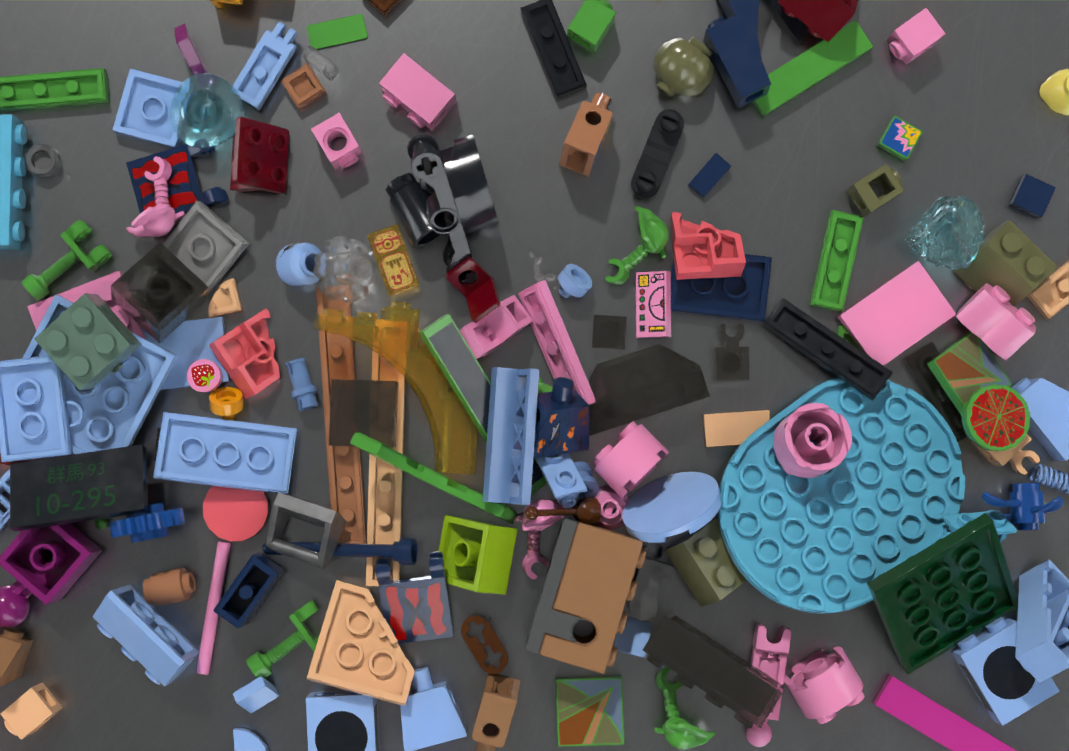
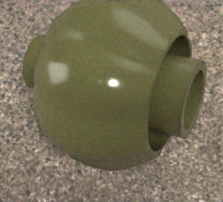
M694 37L689 41L676 38L664 43L657 51L654 59V69L660 80L657 87L670 98L674 94L690 97L702 93L710 85L713 78L714 67L709 59L712 54L711 51Z

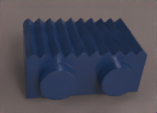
M261 553L253 554L213 611L236 628L244 627L250 623V619L254 617L253 614L257 613V609L261 607L265 597L269 596V592L273 590L272 587L277 585L276 581L280 580V576L284 574V569Z

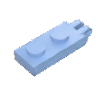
M282 22L276 25L273 32L270 30L265 31L229 91L232 96L258 111L262 108L296 50V45L292 43L298 32L290 28L285 37L282 38L286 30V25Z

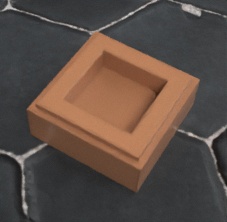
M308 63L280 80L299 110L326 93Z

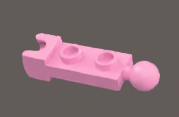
M756 623L754 626L744 715L754 717V722L750 723L746 729V738L755 747L767 745L772 738V730L767 724V720L779 721L787 654H789L791 629L785 626H781L777 637L770 641L766 638L767 629L764 625Z

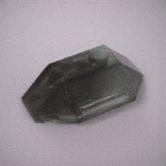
M662 344L597 364L588 381L596 401L588 405L589 436L710 397L700 365Z

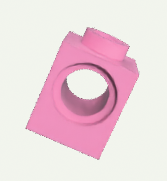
M925 8L894 30L887 40L890 43L889 48L892 54L898 60L902 59L905 65H907L935 45L946 33L929 10Z
M340 113L311 128L335 169L340 166L344 169L358 161V155L363 153ZM335 138H346L347 144L342 150L334 151L331 149V143Z

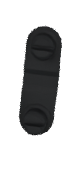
M664 110L657 116L632 177V190L641 198H650L660 189L682 134L684 120L676 110Z

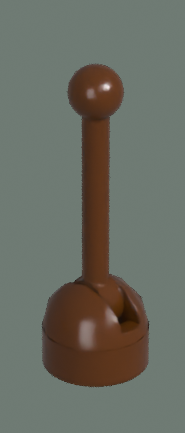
M595 497L582 498L577 500L573 508L537 510L535 507H528L525 510V517L529 520H535L538 516L573 515L579 522L596 524L601 517V506Z

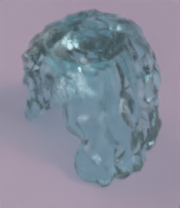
M965 196L940 197L933 203L929 211L919 218L918 224L909 232L905 242L909 244V249L913 254L921 256L925 262H930L938 268L945 266L950 270L966 269L971 265V261L977 257L979 247L985 239V223L978 206L971 199Z

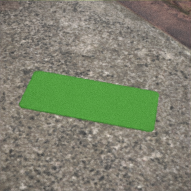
M363 14L307 26L312 50L368 37Z

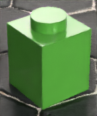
M585 0L567 28V38L594 54L615 21L616 12L612 10V5L606 0Z

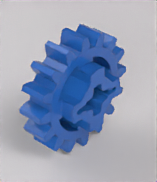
M163 503L148 505V512L126 515V519L109 522L112 538L130 535L131 543L169 536L167 527L185 524L183 508L164 511Z

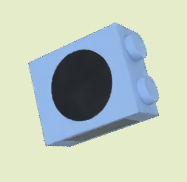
M1000 617L985 626L987 630L977 636L972 634L957 643L959 647L952 650L951 653L990 718L1003 726L1060 691L1051 677L1039 683L1030 672H1027L1022 667L1021 663L1015 658L1017 621Z
M347 690L311 692L306 697L308 751H380L377 698Z

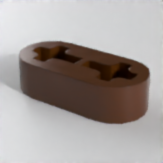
M480 614L468 616L461 627V634L465 643L485 672L489 674L502 672L508 664V652L501 639L485 616ZM474 621L477 625L483 623L485 628L482 630V635L486 641L481 643L476 635L469 636L470 622ZM489 645L494 653L499 651L502 653V656L499 658V666H495L494 663L487 664L485 662L488 658L485 646Z

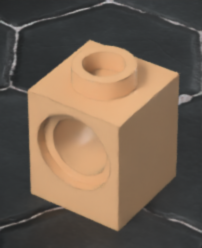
M42 682L31 687L0 714L5 719L4 724L7 730L22 740L38 730L63 707Z

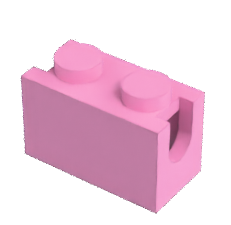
M405 53L379 82V85L383 87L382 92H384L382 98L395 109L400 105L409 112L407 118L420 129L426 126L433 131L457 102L455 93Z

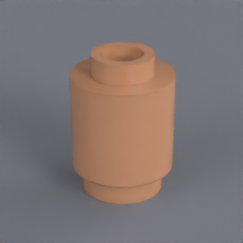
M184 567L152 574L150 578L143 581V594L147 604H155L158 607L190 600L192 592L196 590L193 574L191 572L188 573Z

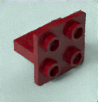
M246 117L236 118V125L233 128L230 190L237 192L265 190L278 194L286 192L289 147L288 129Z

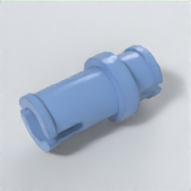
M306 358L294 359L285 363L293 388L291 396L297 402L298 411H305L319 406L315 396L318 392L317 387L312 385Z

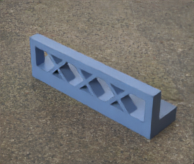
M492 368L482 502L530 505L539 369Z

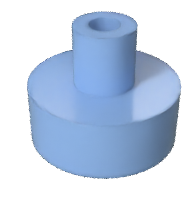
M568 264L558 275V281L561 285L559 293L564 298H569L571 295L583 297L592 287L590 276L577 265Z

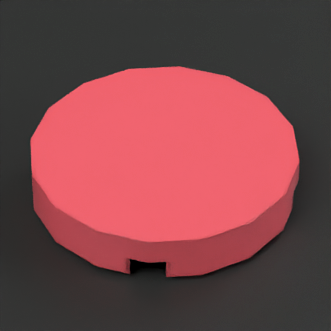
M212 486L208 490L203 502V517L208 528L217 537L230 542L244 541L257 535L266 525L270 515V505L266 492Z

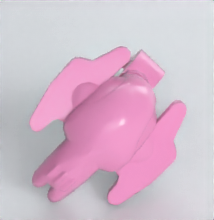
M156 156L153 160L159 164V171L156 174L148 171L144 173L147 179L154 182L156 206L148 207L132 221V227H126L128 233L141 238L164 236L185 216L184 211L175 214V210L169 205L167 180L171 176L172 168L169 162Z
M543 499L535 500L525 508V510L528 507H535L537 510L566 509L564 506L559 505L558 501ZM524 510L514 517L515 522L522 520L523 531L528 530L527 555L522 561V569L529 578L535 580L538 577L531 570L534 563L541 562L546 567L549 564L547 559L540 553V531L562 519L564 515L538 516L535 520H529L525 517Z

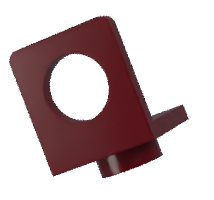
M467 258L446 274V279L466 297L470 317L473 322L477 323L500 306L494 278L473 258ZM467 270L477 273V278L471 283H462L458 279L459 275Z

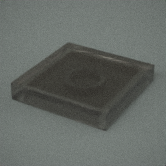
M332 379L329 446H354L350 444L354 433L359 432L390 448H396L399 382Z

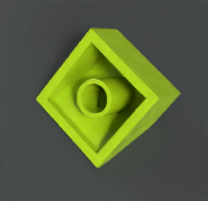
M445 515L438 551L443 553L446 584L479 593L506 595L518 529Z

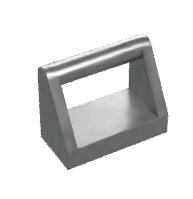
M278 492L272 507L265 548L326 569L347 521L337 511ZM290 516L324 528L319 553L280 540Z

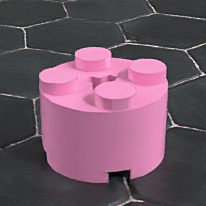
M809 403L796 409L776 427L773 439L774 452L787 474L802 478H815L835 468L844 460L852 444V434L847 420L840 413L837 414L829 408L830 406L822 403Z
M634 421L619 434L620 437L617 440L619 443L614 448L608 444L599 452L594 461L596 465L594 471L622 499L628 493L625 488L630 492L635 489L657 467L656 464L661 459L664 460L670 453L642 424L637 425Z
M839 646L832 647L834 653L826 655L822 649L807 656L791 668L794 673L791 679L787 675L784 678L786 686L804 716L808 719H816L818 724L831 721L836 716L837 711L845 706H854L865 697L862 692L864 684L843 648Z

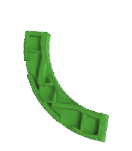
M359 432L354 433L350 444L439 490L513 525L514 517L517 516V513L502 503L482 502L483 494L413 461L375 439Z

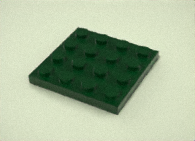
M986 513L966 523L961 528L939 539L931 546L867 583L900 665L907 674L912 673L957 646V643L970 635L984 630L985 626L998 618H1004L1018 609V597L993 520Z

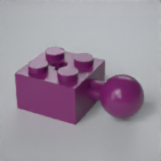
M71 523L22 530L0 555V566L16 579L13 585L0 587V628H12L25 620L30 608L28 597L32 593L45 605L60 601L103 550ZM48 550H51L53 554V561L51 562L48 560L50 557Z

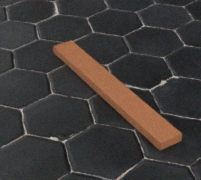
M350 286L316 287L331 510L337 511L347 521L338 543L367 544L361 449L350 444L354 433H360Z

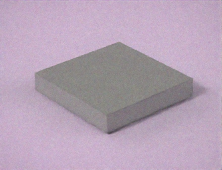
M196 201L159 248L158 252L207 294L211 293L249 245V242L204 203Z

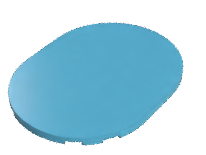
M840 378L828 380L817 385L746 438L736 449L724 470L719 488L722 504L718 511V521L721 536L733 563L745 579L769 599L794 610L817 614L836 613L873 600L867 583L931 546L939 539L944 538V534L949 532L950 526L942 519L943 515L959 513L961 502L964 500L965 475H963L960 459L961 450L956 437L946 420L929 401L913 389H906L899 384L889 381V379L873 401ZM809 403H822L830 406V409L837 414L840 413L847 420L852 434L850 450L838 466L821 476L802 478L787 474L774 452L773 439L775 429L799 407Z

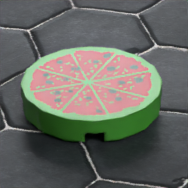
M992 384L975 390L969 400L965 402L962 408V424L966 435L971 441L973 440L979 445L978 447L987 451L999 452L1014 448L1024 440L1030 428V412L1026 401L1018 391L1007 385Z

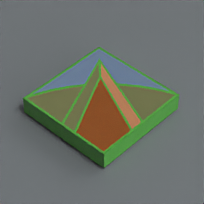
M972 332L963 336L927 363L961 416L965 402L969 400L975 390L992 384L1012 385L987 345Z
M622 676L555 678L558 747L624 745Z

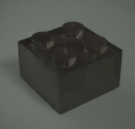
M159 242L111 285V299L160 344L207 301L209 287Z

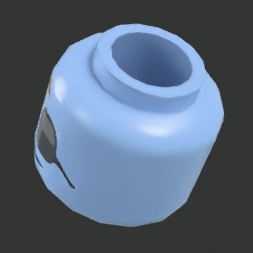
M305 242L290 244L279 251L276 258V270L278 276L290 286H307L318 282L322 278L325 271V260L320 249L314 244Z

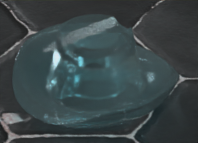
M209 73L195 74L187 78L175 92L170 105V121L177 137L187 145L199 148L213 147L232 138L235 135L236 118L244 116L243 103L236 89L222 77Z

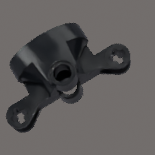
M420 134L409 141L407 150L409 157L412 159L411 170L413 174L420 178L423 190L431 194L426 202L430 227L437 233H449L450 236L442 253L443 261L448 266L446 269L447 274L467 258H472L466 234L499 224L474 136L469 135L455 139L453 147L440 150L435 138L431 135ZM472 270L464 271L459 275L458 279L462 283H470L475 278L476 272Z

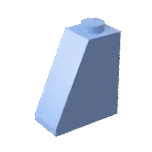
M1026 377L1020 380L1012 389L1018 391L1027 403L1030 412L1029 430L1054 461H1067L1069 459V391L1043 378L1029 380Z

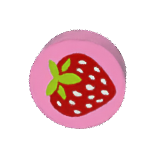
M200 359L190 365L187 371V380L189 385L196 391L212 392L221 384L222 371L215 362Z

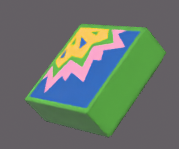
M894 116L877 146L906 161L923 131Z

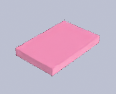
M917 261L838 316V319L849 331L850 336L859 349L884 366L951 319L956 313L924 267Z

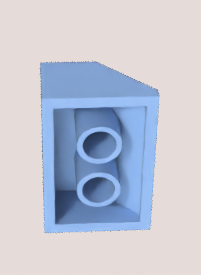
M131 585L111 590L93 615V618L98 622V629L108 638L114 637L122 645L121 651L132 661L138 660L146 668L145 674L158 685L161 683L165 687L173 682L199 655V651L153 606L147 604L146 600Z

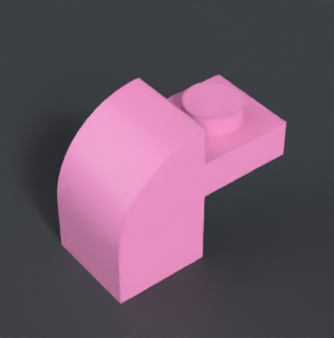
M512 295L501 301L498 308L477 323L471 322L459 331L475 358L479 359L482 356L486 357L532 323L533 319L516 296Z

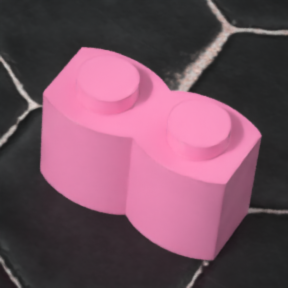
M986 283L958 310L956 317L967 329L981 338L993 352L1002 359L1007 360L1035 334L1036 326L1033 324L1035 318L1022 307L1017 309L1009 303L1010 296L998 285L992 287Z

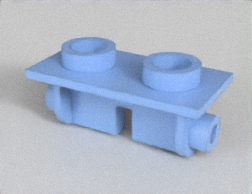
M569 453L535 458L559 505L565 508L573 507L576 504L577 494L586 492L587 487Z

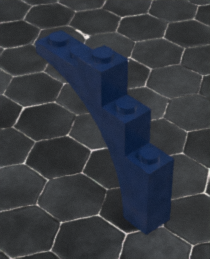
M718 0L728 19L722 17L711 22L707 27L708 29L705 30L703 42L711 51V57L737 107L740 108L767 95L771 86L770 79L762 62L757 36L760 0Z

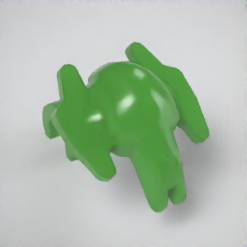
M640 206L634 207L639 213L640 239L642 244L623 260L609 259V264L619 267V272L614 277L606 276L605 280L614 285L623 284L628 279L630 270L635 267L634 265H638L639 261H642L648 255V252L656 254L660 252L663 259L667 257L665 245L669 238L668 227L649 209Z
M667 666L659 670L656 675V684L663 691L668 720L663 725V728H654V732L665 736L667 742L679 750H686L707 743L709 739L714 737L715 731L706 732L692 726L685 719L679 718L680 713L677 710L679 708L676 690L681 688L684 680L679 678L673 684H670L666 679V675L671 668Z

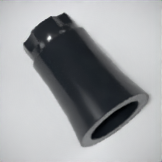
M406 173L393 179L385 190L391 198L390 203L407 232L412 248L424 247L443 236L444 234L437 233L430 227L426 210V202L429 196L421 187V183L417 182L414 175Z

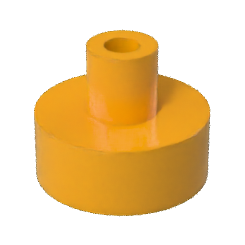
M222 387L212 391L209 395L210 410L212 413L221 416V419L233 420L235 418L234 414L239 413L243 409L242 392L234 387Z

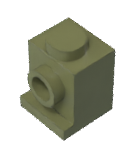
M886 163L854 183L847 189V192L863 217L903 193L904 189L902 188L903 181L899 173L893 168L890 169ZM875 185L880 188L881 193L879 196H876L871 186Z

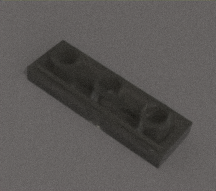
M929 342L903 358L902 361L926 399L943 416L955 435L957 442L967 437L962 424V416L948 395L946 398L941 395L940 390L942 386L927 365L928 362L940 354L934 343Z

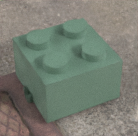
M88 293L83 294L34 338L79 390L93 389L111 372L112 374L118 372L124 366L122 362L142 345L98 294Z

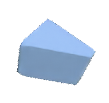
M627 616L623 633H616L614 646L618 647L617 651L645 658L652 623Z

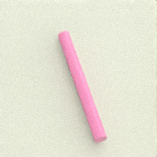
M218 541L196 668V673L208 675L210 672L219 615L213 610L222 599L231 547L230 542Z

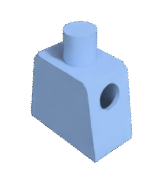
M428 667L415 669L412 679L413 690L409 691L406 705H400L404 751H414L466 737L468 726L448 682L432 684Z

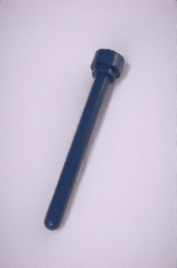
M401 538L399 541H394L393 545L338 543L332 556L392 558L393 561L399 562L400 565H415L418 557V544L415 538ZM289 542L318 553L320 552L321 543ZM265 543L262 546L263 552L267 555H283L266 549Z

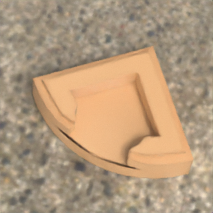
M232 278L223 282L216 290L209 303V318L243 311L236 279Z

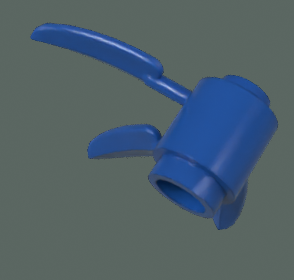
M1040 483L1012 484L1009 500L997 498L987 492L982 494V499L989 505L1001 508L1010 506V514L1004 515L1007 520H1011V524H1018V531L1039 530V524L1045 523V513L1059 510L1064 503L1063 499L1058 496L1044 505V492L1040 491Z

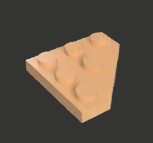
M336 580L308 671L307 680L405 706L415 672L412 665L401 650L394 633L379 611L369 589Z

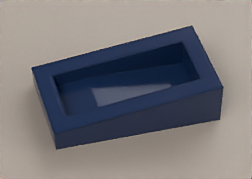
M715 153L688 185L704 198L730 169L731 165L719 154Z

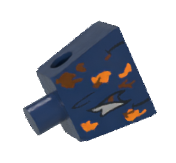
M558 377L554 379L552 392L538 393L534 458L589 450V406L577 391L573 390L574 382L571 379Z

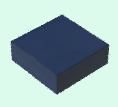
M1025 174L1022 176L1009 205L1036 218H1041L1056 187Z

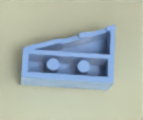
M1050 559L1019 576L1015 658L1039 683L1069 668V579Z

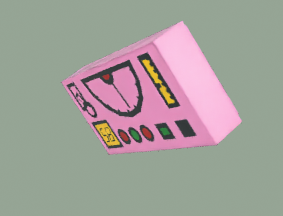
M636 272V338L671 337V272Z

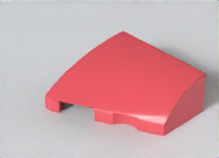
M671 213L672 249L677 280L741 277L746 259L740 234L729 230L716 229L712 224L704 221L701 222V225L681 219V213Z
M267 308L209 344L236 387L242 392L245 400L258 394L280 378L278 363L274 359V338H270L266 319L270 318Z

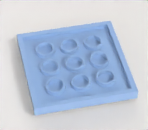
M55 294L23 358L49 356L34 338L73 304L72 301ZM132 332L142 345L122 362L124 366L114 374L111 372L93 389L79 390L63 372L72 453L81 454L131 446L178 355Z

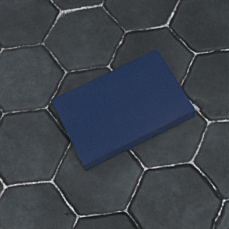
M745 254L746 264L741 277L681 280L676 279L674 258L672 257L671 312L764 323L772 257Z

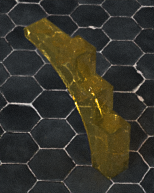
M392 301L391 307L387 306L381 309L380 319H377V313L357 312V317L343 316L344 310L323 309V314L314 316L313 330L339 334L364 344L384 357L404 376L419 398L429 421L434 444L436 472L475 475L478 429L453 388L450 387V392H447L448 380L426 344H421V349H417L420 309H411V303Z

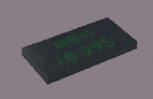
M142 444L10 464V529L13 531L148 512L146 448Z

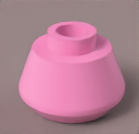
M609 485L599 487L595 498L601 506V517L598 523L594 525L609 530L618 529L624 525L622 512L629 497L626 495L622 499Z

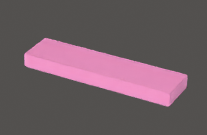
M546 280L537 282L519 292L518 295L523 307L533 319V322L530 324L553 379L558 377L571 379L574 382L573 390H576L588 405L596 402Z

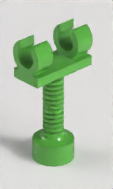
M82 220L76 221L66 232L64 231L60 234L71 248L70 252L60 258V261L55 262L52 267L50 266V269L44 271L42 275L36 276L31 273L21 281L25 289L37 301H41L50 293L48 290L49 283L51 284L52 281H55L54 279H57L59 275H62V273L77 263V260H81L89 270L95 272L99 266L105 264L112 257L110 251L102 244L95 247L88 255L80 247L78 242L85 239L92 232L89 226Z
M313 600L289 616L297 627V632H294L289 638H286L278 646L272 648L267 654H261L257 651L246 659L250 670L257 678L262 676L265 679L273 673L271 668L273 663L279 661L281 657L287 655L292 649L294 650L303 641H306L315 652L319 636L315 638L304 622L319 610Z

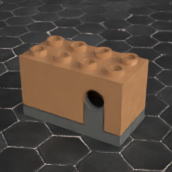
M564 516L527 635L525 651L535 654L540 653L542 656L601 674H605L607 666L613 667L618 647L614 646L616 633H623L627 621V614L623 611L626 600L632 602L637 582L632 578L635 568H642L647 549L642 547L643 541H639L627 534L593 524H585ZM588 620L594 626L588 635L579 636L573 632L574 625L578 621Z

